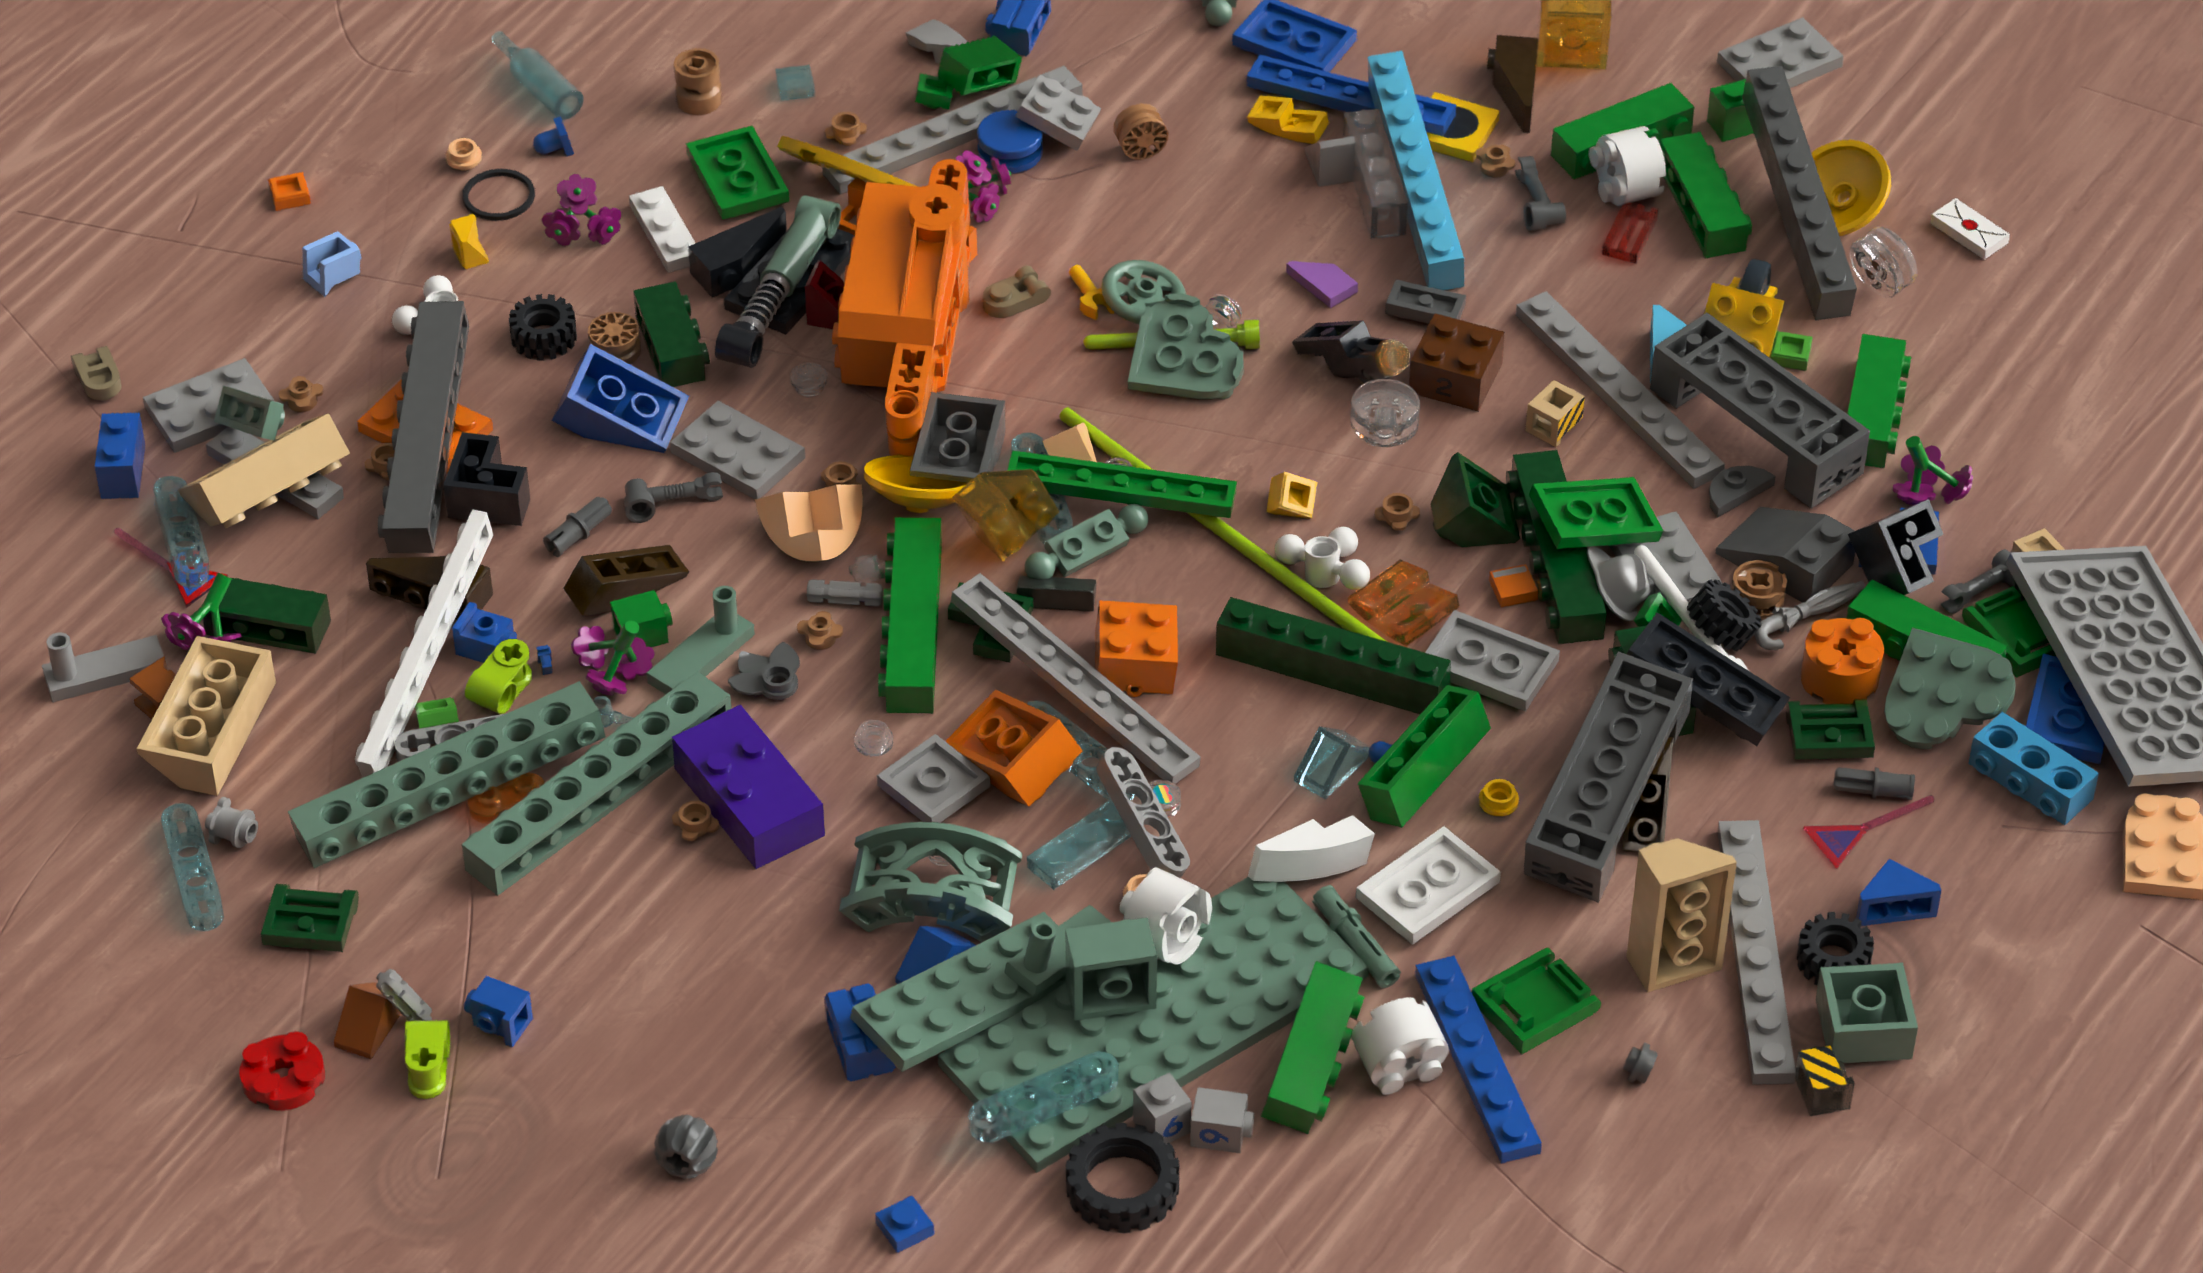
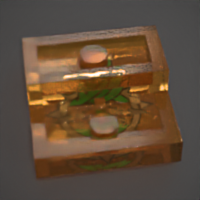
M1401 559L1369 581L1365 587L1347 597L1348 604L1363 619L1386 636L1405 646H1408L1445 619L1454 610L1460 608L1457 594L1431 584L1427 570Z

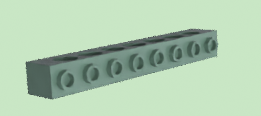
M698 671L685 681L679 682L673 690L658 701L650 703L643 712L628 723L620 725L613 734L599 744L590 747L583 756L569 766L560 769L554 777L539 788L530 791L524 799L509 810L500 813L479 832L471 834L462 843L465 871L497 896L671 768L674 765L672 736L730 710L731 695Z
M578 681L289 810L288 814L296 839L313 868L321 866L605 738L600 712L581 682Z

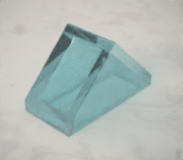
M1319 726L1294 775V782L1326 800L1369 758V748L1371 746L1343 730Z

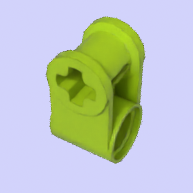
M507 639L499 643L485 662L470 676L465 688L466 699L498 714H505L513 705L514 700L532 680V670L527 664L529 659L527 644L518 639Z
M406 1021L405 1063L408 1069L409 1091L413 1096L421 1099L434 1098L440 1095L446 1086L447 1058L450 1056L449 1021Z

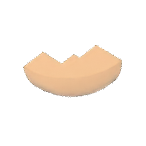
M833 485L810 492H781L755 499L765 531L783 552L803 561H824L842 554L854 540L862 516V485Z

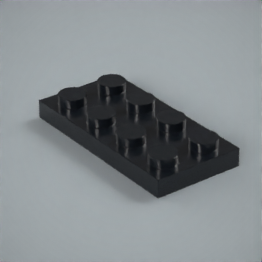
M837 229L833 238H826L794 292L781 302L776 314L773 315V319L769 322L768 328L786 335L806 314L805 285L815 263L821 260L836 275L840 276L845 271L846 265H849L851 240L855 235ZM787 231L724 298L725 310L741 316L756 289L760 286V276Z
M1656 613L1627 652V655L1692 678L1693 685L1690 704L1698 708L1705 716L1715 719L1732 730L1738 737L1751 742L1755 746H1758L1790 699L1783 692L1659 613Z

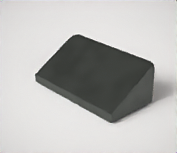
M1020 576L1016 591L1017 595L1033 598V608L1094 611L1096 579L1058 577L1034 579L1028 576Z

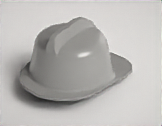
M1594 546L1589 547L1587 550L1588 559L1596 575L1597 585L1605 603L1620 619L1626 621L1635 619L1637 607L1648 597L1651 591V584L1643 560L1637 555L1629 553L1610 558L1601 549Z

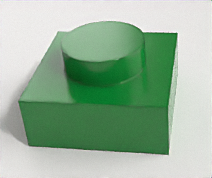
M920 73L915 102L932 109L944 108L949 110L953 93L951 85H947L946 81L943 82L942 78Z
M1660 592L1647 597L1634 619V623L1638 627L1648 625L1656 613H1659L1678 626L1682 622L1680 616Z

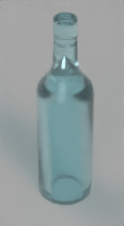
M501 31L493 34L492 42L510 60L512 75L556 117L561 116L562 120H568L579 112L584 101L582 93L538 51L532 48H519Z

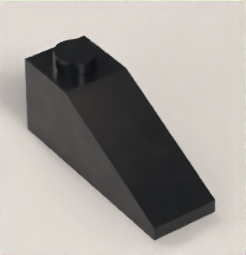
M781 206L688 246L690 274L712 298L734 289L787 231L785 209Z

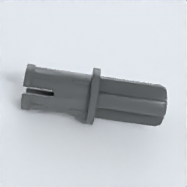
M596 497L577 513H569L563 524L543 538L548 551L551 552L556 548L553 555L560 557L564 551L579 539H587L590 535L589 531L611 515L612 508L604 497Z
M1839 767L1836 768L1833 784L1834 789L1837 791L1871 794L1872 799H1876V796H1888L1912 800L1915 775L1881 772L1878 767H1875L1874 771Z

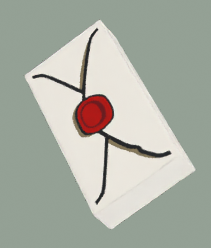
M1956 198L1931 216L1930 224L1984 260L2009 242V233Z

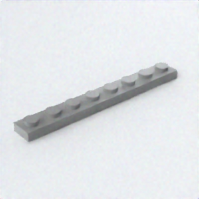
M1065 66L1042 74L1046 78L1058 81L1069 91L1082 96V84ZM1039 76L842 156L887 174L899 171L977 139V129L980 122L988 115L998 111L1019 110ZM822 167V174L840 194L848 191V185L854 178L846 176L832 167L830 169Z
M1547 291L1517 304L1516 316L1693 489L1713 480L1716 475L1724 470L1725 463Z
M981 573L952 591L951 602L1168 785L1172 787L1199 767L1201 756Z
M1759 820L1719 821L1717 833L1720 852L1733 856L1737 862L1729 919L1752 1084H1794L1796 1071Z

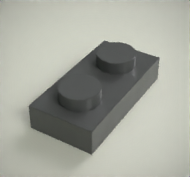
M1396 280L1386 301L1385 314L1428 324L1434 313L1460 320L1466 305V295Z

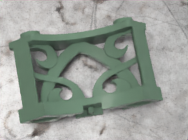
M939 822L892 824L875 828L856 837L854 845L858 848L851 888L849 895L841 899L839 911L868 933L894 923L914 922L915 916L936 917V924L957 929L974 937L981 943L1011 928L1013 914L1009 912L1017 864L1022 860V852L1009 845L1005 840L971 828ZM934 855L941 856L947 860L959 874L944 877L937 884L921 883L916 874L906 869L917 861ZM877 863L880 864L881 870H876ZM991 874L997 876L996 883L988 881ZM985 894L992 896L993 901L986 899Z

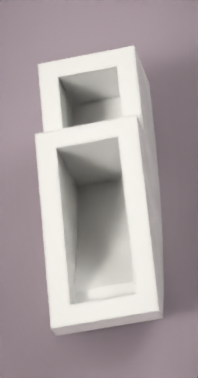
M1353 815L1326 828L1312 819L1256 845L1248 877L1253 881H1303L1350 871L1367 863L1375 833Z

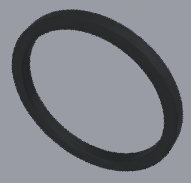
M492 169L479 173L471 178L463 189V202L466 209L479 218L492 221L507 220L523 214L530 208L535 198L532 181L526 175L511 169ZM495 176L516 178L522 181L529 189V196L520 207L504 213L481 211L470 203L468 195L473 186L478 182Z

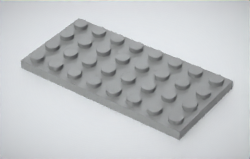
M2147 546L2011 552L2006 565L2128 786L2203 782V643Z

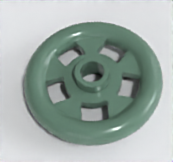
M1145 260L1120 262L1112 266L1102 280V294L1108 306L1123 319L1139 325L1146 307L1149 305L1151 308L1156 302L1165 299L1162 297V290L1170 291L1171 294H1186L1182 282L1174 273L1159 264ZM1141 275L1152 277L1154 279H1157V281L1155 282L1150 278L1141 277ZM1125 276L1131 281L1126 286L1118 280ZM1127 295L1129 304L1123 301L1120 297Z

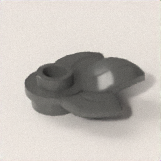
M785 642L777 645L769 658L741 651L738 659L740 674L729 678L728 683L735 691L745 695L763 694L765 697L774 700L789 698L798 689V678L795 673L800 666L799 656Z

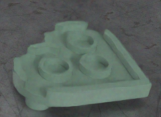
M1184 293L1165 295L1164 300L1156 302L1151 308L1148 305L1140 320L1128 377V389L1195 399H1227L1231 397L1234 388L1239 385L1244 374L1243 351L1239 350L1238 345L1230 340V335L1213 329V316L1200 304V300L1197 297Z
M1912 627L1886 696L1884 711L1888 727L1894 732L1898 741L1912 748L1931 749L1932 745L1942 743L1950 736L1951 739L1954 738L1963 724L1982 725L1984 720L1993 719L2001 712L2006 713L2014 700L2016 688L2011 663L2002 655L1988 648Z

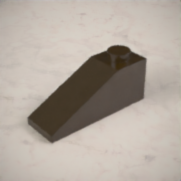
M1497 35L1496 48L1488 49L1487 69L1494 70L1493 85L1522 132L1530 133L1539 38Z
M670 545L581 556L563 589L582 616L611 612V601L652 590L656 592L687 577L689 570Z

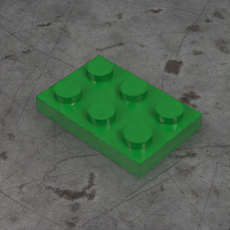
M753 125L686 143L687 156L722 220L790 202L789 190Z
M1635 477L1537 483L1532 485L1529 496L1557 549L1659 542L1663 533V529Z

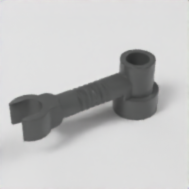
M1533 156L1518 157L1521 169L1515 170L1518 180L1526 184L1534 202H1527L1524 206V221L1529 231L1543 230L1547 225L1564 224L1566 221L1565 206L1562 202H1550L1538 178V170Z
M709 472L702 477L696 478L693 482L649 488L642 479L629 480L625 485L626 497L624 499L626 516L632 522H646L656 512L654 502L696 496L699 499L705 498L710 501L719 500L723 497L721 487L710 488V486L722 484L720 474Z
M2006 549L1999 551L1992 560V569L1964 584L1958 583L1946 586L1941 592L1950 599L1941 603V606L1952 614L1956 613L1970 601L1971 597L2000 581L2008 584L2010 587L2014 586L2018 591L2019 587L2006 565L2010 552Z

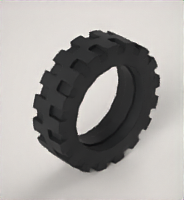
M1115 1123V1127L1110 1128L1103 1125L1095 1128V1133L1091 1135L1089 1133L1084 1134L1079 1139V1145H1073L1071 1148L1069 1161L1067 1160L1066 1162L1067 1197H1070V1205L1075 1213L1079 1211L1081 1219L1090 1225L1092 1222L1098 1224V1229L1108 1232L1110 1228L1119 1229V1233H1130V1229L1138 1228L1139 1231L1150 1228V1223L1162 1221L1166 1217V1211L1168 1209L1172 1210L1176 1204V1195L1179 1194V1160L1175 1158L1173 1146L1170 1143L1165 1144L1164 1137L1156 1131L1150 1133L1147 1131V1127L1138 1124L1135 1125V1128L1127 1127V1123ZM1128 1157L1138 1159L1149 1165L1157 1174L1158 1181L1149 1191L1137 1197L1119 1199L1106 1196L1094 1189L1087 1176L1097 1164L1110 1158Z

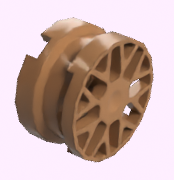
M1140 103L1124 109L1116 117L1113 124V132L1125 155L1131 159L1142 160L1151 158L1158 154L1168 141L1169 132L1157 109L1150 104Z
M608 312L599 315L589 324L588 338L590 339V344L628 364H632L637 360L641 353V342L639 339V325L636 319L622 312Z
M1753 560L1741 564L1735 570L1732 590L1736 588L1740 591L1739 595L1742 598L1747 597L1750 600V606L1761 609L1760 616L1764 620L1774 615L1773 611L1769 609L1770 607L1772 609L1774 607H1783L1787 579L1785 573L1781 574L1778 571L1779 566L1768 561Z

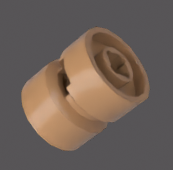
M703 48L688 49L678 54L674 60L676 102L678 107L683 112L691 115H704L715 111L721 105L722 100L721 83L719 81L720 65L717 55Z

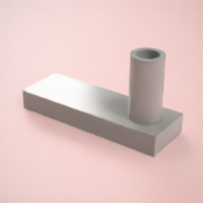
M54 633L46 641L51 663L43 664L42 669L52 702L128 683L130 682L129 678L164 655L158 637L154 635L74 656L70 637L65 633Z

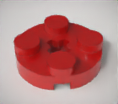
M293 1031L286 1035L271 1036L258 1043L247 1045L242 1052L243 1060L239 1068L243 1092L251 1102L257 1105V1100L268 1104L270 1110H291L308 1103L315 1096V1089L320 1085V1082L323 1085L325 1080V1066L322 1054L318 1047L308 1041V1037L302 1032ZM280 1068H289L288 1075L285 1077H280L279 1073L274 1072Z

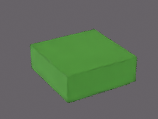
M1776 331L1771 359L1782 367L1806 371L1813 337Z
M451 697L420 702L415 705L419 728L459 722L454 699Z

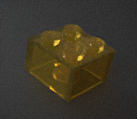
M1540 0L1537 38H1539L1537 67L1607 69L1611 26V0Z

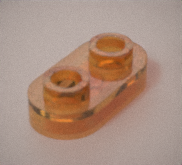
M527 772L496 787H488L487 791L468 799L470 816L477 822L490 824L500 813L509 810L524 799L530 791L542 786L545 781L539 775Z

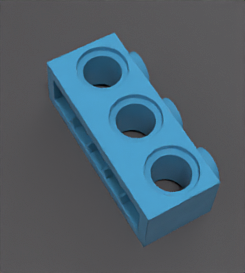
M2001 712L1973 737L1968 764L2063 825L2072 820L2094 799L2099 776L2097 771L2004 712Z

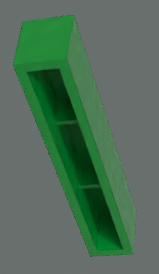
M895 517V532L887 533V556H893V561L886 560L885 583L891 584V588H884L883 607L884 611H890V616H882V640H888V645L880 646V668H886V673H879L878 696L886 697V713H934L942 557L941 518Z

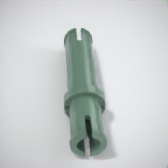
M1328 885L1319 889L1314 894L1312 903L1327 918L1330 923L1329 927L1368 966V971L1380 988H1387L1393 985L1400 978L1399 974L1401 971L1362 925L1359 913L1354 908H1349L1333 886Z

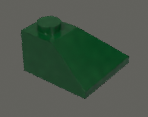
M1459 452L1455 453L1451 457L1430 503L1434 518L1433 527L1436 533L1441 538L1449 539L1461 548L1516 543L1520 540V535L1507 485Z

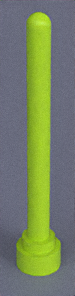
M1259 319L1244 320V324H1237V328L1215 329L1230 335V340L1233 343H1238V346H1245V349H1260ZM1138 333L1087 335L1083 340L1085 348L1090 350L1135 347Z

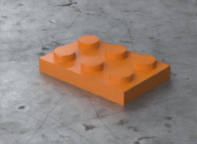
M402 379L357 421L358 432L381 443H392L393 429L399 428L397 403L398 400H403L404 398L401 384ZM458 403L446 474L450 468L462 432L489 435L493 431L492 419Z

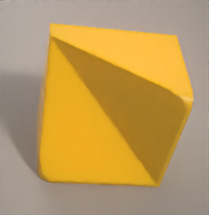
M471 214L450 220L452 249L461 266L466 270L488 263L489 259L478 240L476 216Z
M1287 472L1271 477L1267 512L1275 515L1312 518L1317 482Z

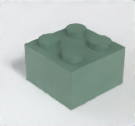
M1148 917L1065 929L1066 986L1074 1020L1156 1009L1157 953Z
M1903 963L1820 968L1816 1004L1825 1046L1831 1045L1838 1063L1907 1060L1913 1058L1918 1025Z

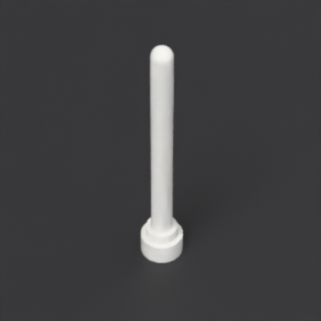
M1644 545L1637 546L1634 554L1643 560L1647 574L1692 634L1749 671L1741 659L1728 656L1721 645L1719 646L1714 643V638L1711 636L1707 638L1703 634L1705 631L1702 628L1698 629L1694 625L1696 620L1690 619V612L1687 611L1689 602L1650 550Z

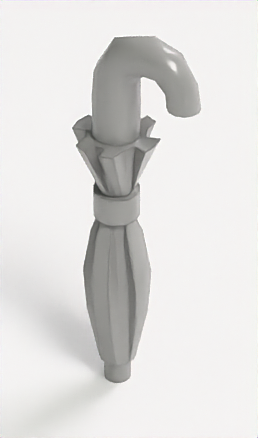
M1859 581L1821 590L1805 603H1800L1794 607H1774V615L1762 620V626L1754 634L1756 642L1767 650L1783 649L1784 644L1782 640L1770 639L1768 637L1769 633L1779 629L1782 633L1785 630L1788 633L1798 620L1807 618L1810 615L1833 611L1858 595L1865 588L1864 582Z

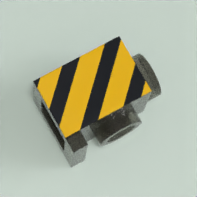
M1831 1045L1824 1047L1816 1046L1808 1050L1798 1051L1795 1081L1809 1115L1816 1116L1850 1109L1855 1082L1853 1077H1847L1843 1062H1837Z

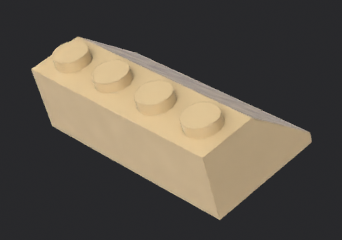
M327 413L298 424L276 436L275 441L269 440L185 485L178 489L181 497L210 527L223 523L224 527L228 528L246 518L243 513L245 510L255 506L259 511L277 502L278 499L275 494L287 488L289 493H292L308 485L310 481L307 477L319 471L323 476L341 467L342 464L339 459L350 454L332 418Z
M196 636L137 747V753L179 788L218 796L276 684L271 650Z
M1678 838L1663 843H1654L1646 848L1639 849L1626 957L1647 993L1722 970L1737 864L1733 856Z

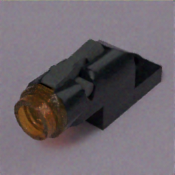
M1364 320L1315 323L1292 341L1298 354L1323 355L1329 370L1334 376L1359 378L1365 385L1384 381L1399 375L1410 363V352L1405 344L1396 339L1371 337Z

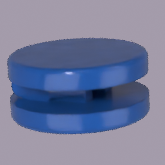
M1002 110L985 117L978 126L977 153L987 163V168L993 170L991 157L997 158L1000 165L1006 164L1011 174L1031 169L1042 157L1043 132L1015 117L1018 110Z

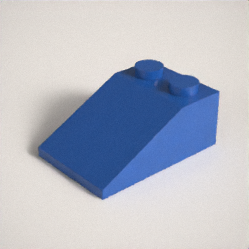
M590 344L576 365L551 421L584 438L664 453L667 450L689 395Z

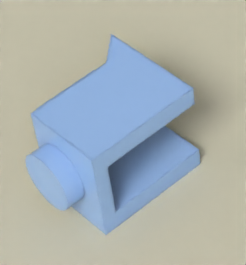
M338 231L302 247L303 280L324 297H326L334 285L360 274V249L354 242H350Z

